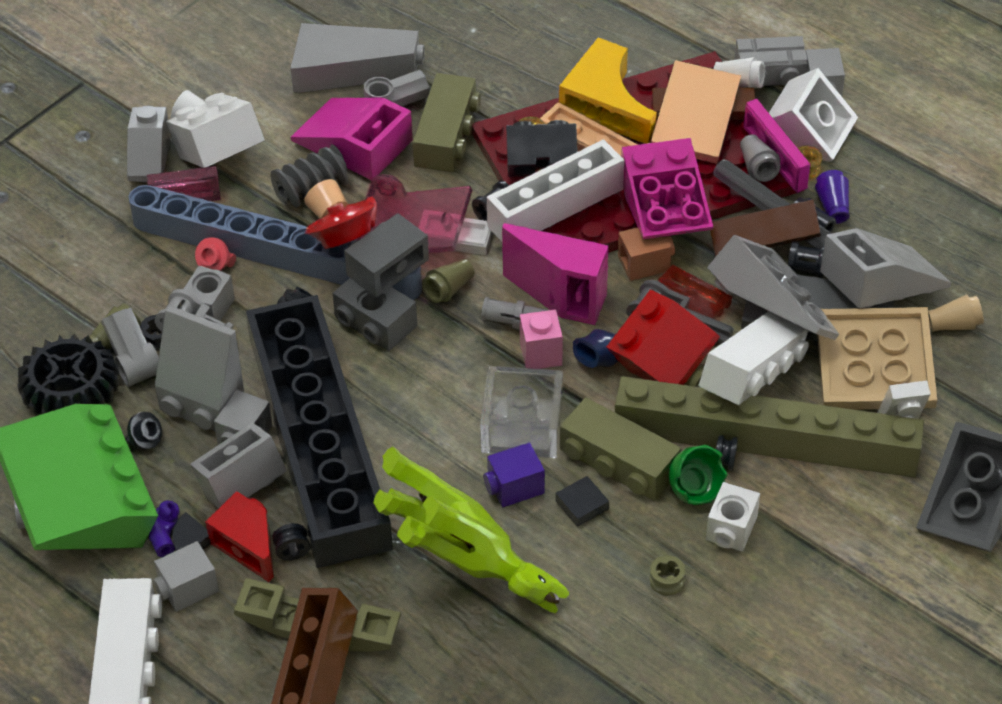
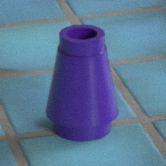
M839 170L825 171L817 177L815 191L826 214L834 217L836 224L843 223L850 217L849 180Z

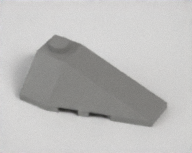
M733 235L707 267L717 278L714 281L717 287L726 294L731 295L734 293L815 334L833 340L840 335L824 312L815 304L809 302V299L812 297L807 289L801 288L795 283L798 276L772 248Z

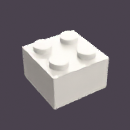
M217 93L205 99L206 103L199 107L189 106L175 112L176 117L166 121L180 159L203 168L265 141L251 102L224 95V93Z

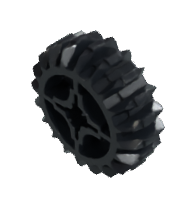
M75 333L70 339H63L59 334L57 341L51 343L45 339L44 347H32L31 356H23V366L18 368L17 387L23 404L26 405L27 409H31L34 416L74 404H105L113 402L114 392L118 390L119 382L117 375H119L110 349H105L101 341L93 343L89 335L79 340Z

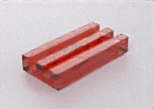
M672 265L657 280L669 290L689 297L688 309L712 319L720 318L724 313V308L728 309L732 305L731 295L675 265ZM698 294H701V295H703L704 297H706V298H708V299H710V300L716 302V304L713 303V302H711V301H709V300H707V299H705V298H703L702 296H700V295H698Z

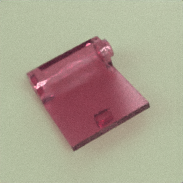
M387 174L377 175L372 178L365 199L373 197L377 204L375 226L371 228L370 232L380 223L386 222L399 213L428 235L429 254L455 251L473 190L471 186L406 192L403 184L394 176ZM370 232L366 233L365 235H363V236H361V237H359V238H357V239H355V240H360V239H362L364 236H366V235L369 234Z

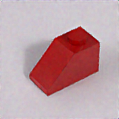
M236 491L205 521L210 544L267 582H270L274 578L267 510L257 499H249Z

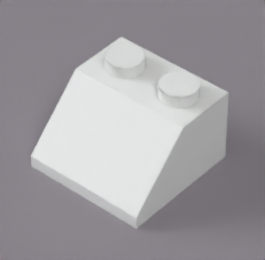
M819 68L789 80L769 112L801 153L827 162L835 158L858 118Z

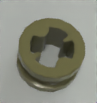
M663 555L656 558L650 566V586L655 592L665 596L679 593L685 584V565L680 559L671 555ZM668 572L674 573V576L669 575L666 579L661 578V575H666Z

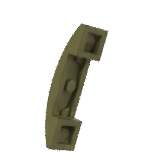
M246 578L234 608V615L258 628L289 639L299 598L285 596L284 586ZM361 604L348 651L370 652L390 650L401 612Z

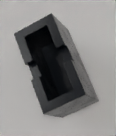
M554 120L548 124L534 125L529 121H519L513 125H506L508 177L530 176L535 173V170L544 169L577 153L576 123L568 124L565 120Z

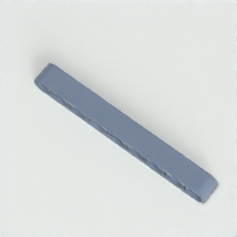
M150 185L138 186L129 194L133 224L140 231L198 246L205 238L215 237L221 239L227 245L229 252L235 254L236 257L340 285L350 278L346 273L344 250L357 240L325 249L316 238L305 234L306 226ZM421 266L392 287L412 300L418 298L422 292Z

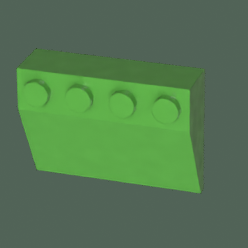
M74 404L0 427V463L34 550L143 547L158 514L110 404Z

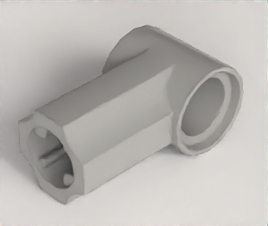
M421 70L392 80L384 77H374L367 80L364 84V98H385L400 106L424 99L430 93L426 76Z
M123 309L102 319L101 323L116 354L115 362L125 385L130 387L155 376L159 360L158 354L153 345L147 343L132 309Z

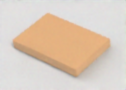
M675 60L651 143L691 138L696 159L717 164L741 75Z

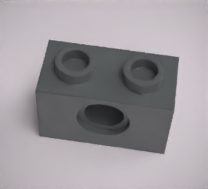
M349 278L333 292L336 319L342 325L350 326L361 333L370 343L378 344L388 352L417 327L416 302L393 287L375 298Z

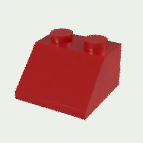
M650 289L606 348L628 371L645 380L684 385L720 336L677 302Z

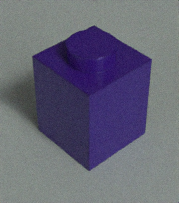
M530 442L487 456L488 472L483 474L484 483L488 493L496 495L502 508L545 494V470Z

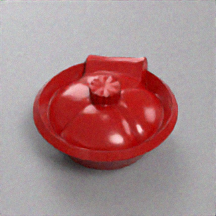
M368 197L363 201L348 204L346 207L343 206L342 202L327 208L328 215L307 226L305 234L316 238L325 249L355 240L370 232L371 228L375 226L377 214L376 200L373 197Z

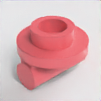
M215 237L203 239L195 251V259L198 266L221 271L226 266L231 268L236 261V255L230 253L227 245L221 239Z

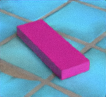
M758 99L746 102L744 129L749 135L758 136L759 139L779 155V172L794 191L800 192L807 189L810 171L808 160Z

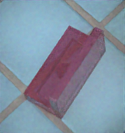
M216 166L147 175L148 185L207 201L221 200Z

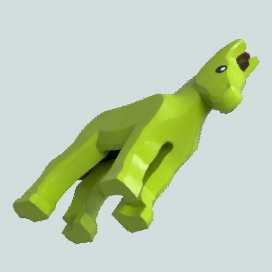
M393 446L387 449L382 456V468L385 472L420 492L421 500L403 494L393 488H390L388 493L379 489L373 503L379 513L384 515L395 514L406 518L397 533V536L405 545L411 548L415 546L424 548L475 578H497L507 581L508 589L515 594L528 599L549 612L556 613L558 611L556 604L560 602V598H567L569 596L567 588L544 570L532 563H526L518 557L511 548L510 538L507 533L493 520L483 506L467 494L450 486L433 472L409 460Z

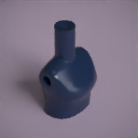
M594 329L587 336L576 338L573 341L574 356L580 363L590 368L598 366L611 367L619 361L606 346L616 333Z

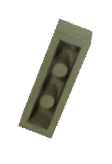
M436 73L413 139L414 167L454 172L458 159L464 158L466 150L465 136H471L472 125L474 123L472 115L473 112H479L481 93L476 92V78Z
M587 397L580 402L560 425L561 451L571 459L580 460L593 467L601 475L611 477L626 485L632 492L656 501L670 484L669 467L674 457L681 452V447Z

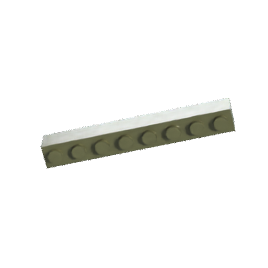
M625 376L620 378L615 401V413L670 442L697 446L708 445L712 448H717L719 435H724L726 440L738 437V452L916 478L924 420L752 395L737 405L701 387Z

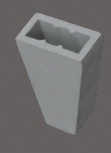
M301 23L290 68L293 92L302 93L363 85L367 80L374 77H384L389 80L417 71L418 64H424L425 45H419V31Z

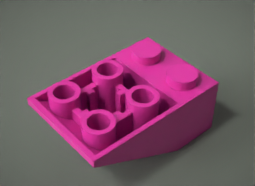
M330 98L291 136V141L317 154L319 149L324 147L330 149L331 144L339 149L348 169L373 181L413 141L411 111L385 98Z
M691 138L622 147L621 157L624 159L623 189L642 239L713 230V223Z
M503 223V276L549 310L556 309L557 315L560 318L596 325L607 296L608 245Z

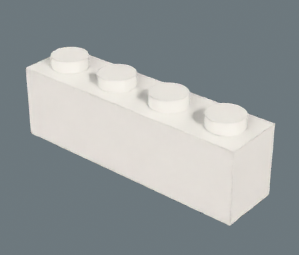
M603 139L487 196V227L501 242L503 223L542 231L623 190L624 159Z
M768 311L708 353L698 386L737 405L741 404L751 395L756 396L759 390L766 384L770 385L780 373H786L796 361H802L809 346V343L805 341L808 330Z
M151 578L103 579L89 704H152L151 697H147L148 687H154L155 663L150 662L151 652H157L159 646L158 628H154L155 618H161L162 598L161 594L154 593Z

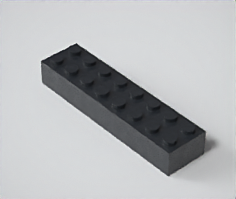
M318 295L246 310L251 346L265 394L270 403V411L304 527L307 531L316 568L393 550L391 521L389 515L379 513L373 503L380 487Z

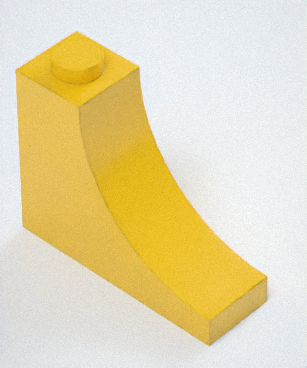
M598 37L559 85V103L613 132L644 144L651 143L656 126L657 112L648 109L636 101L622 83L623 78L627 74L628 48Z

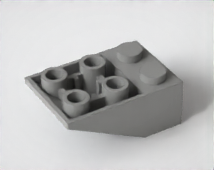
M858 228L826 235L820 272L859 309L951 287V282L911 246Z

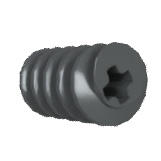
M331 144L330 149L327 147L321 148L318 154L310 153L306 159L299 158L295 160L294 165L288 163L283 165L282 170L275 169L270 174L273 189L279 200L283 204L290 200L295 208L301 204L299 196L302 195L305 199L308 191L321 181L338 179L343 186L349 182L346 163L339 149Z

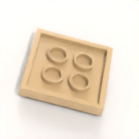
M928 307L821 309L840 334L835 340L817 334L822 405L853 410L879 409L890 385L927 380L931 395L924 408H936L937 392Z

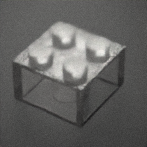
M488 366L480 422L481 453L495 454L530 442L538 457L557 458L563 404V371Z

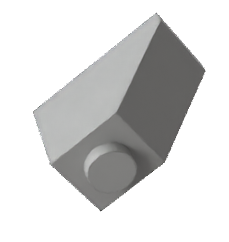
M132 107L127 141L128 181L162 182L171 142L170 131L166 123L168 120L166 107Z

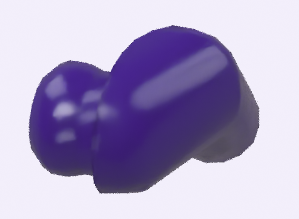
M169 500L160 503V506L156 509L158 517L148 535L159 557L171 554L175 550L169 534L178 521L180 509L175 502Z

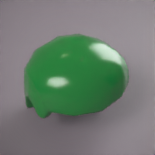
M708 445L688 447L674 457L669 467V482L679 500L689 505L698 506L709 504L716 499L722 483L725 482L728 476L721 462L723 455L720 451Z

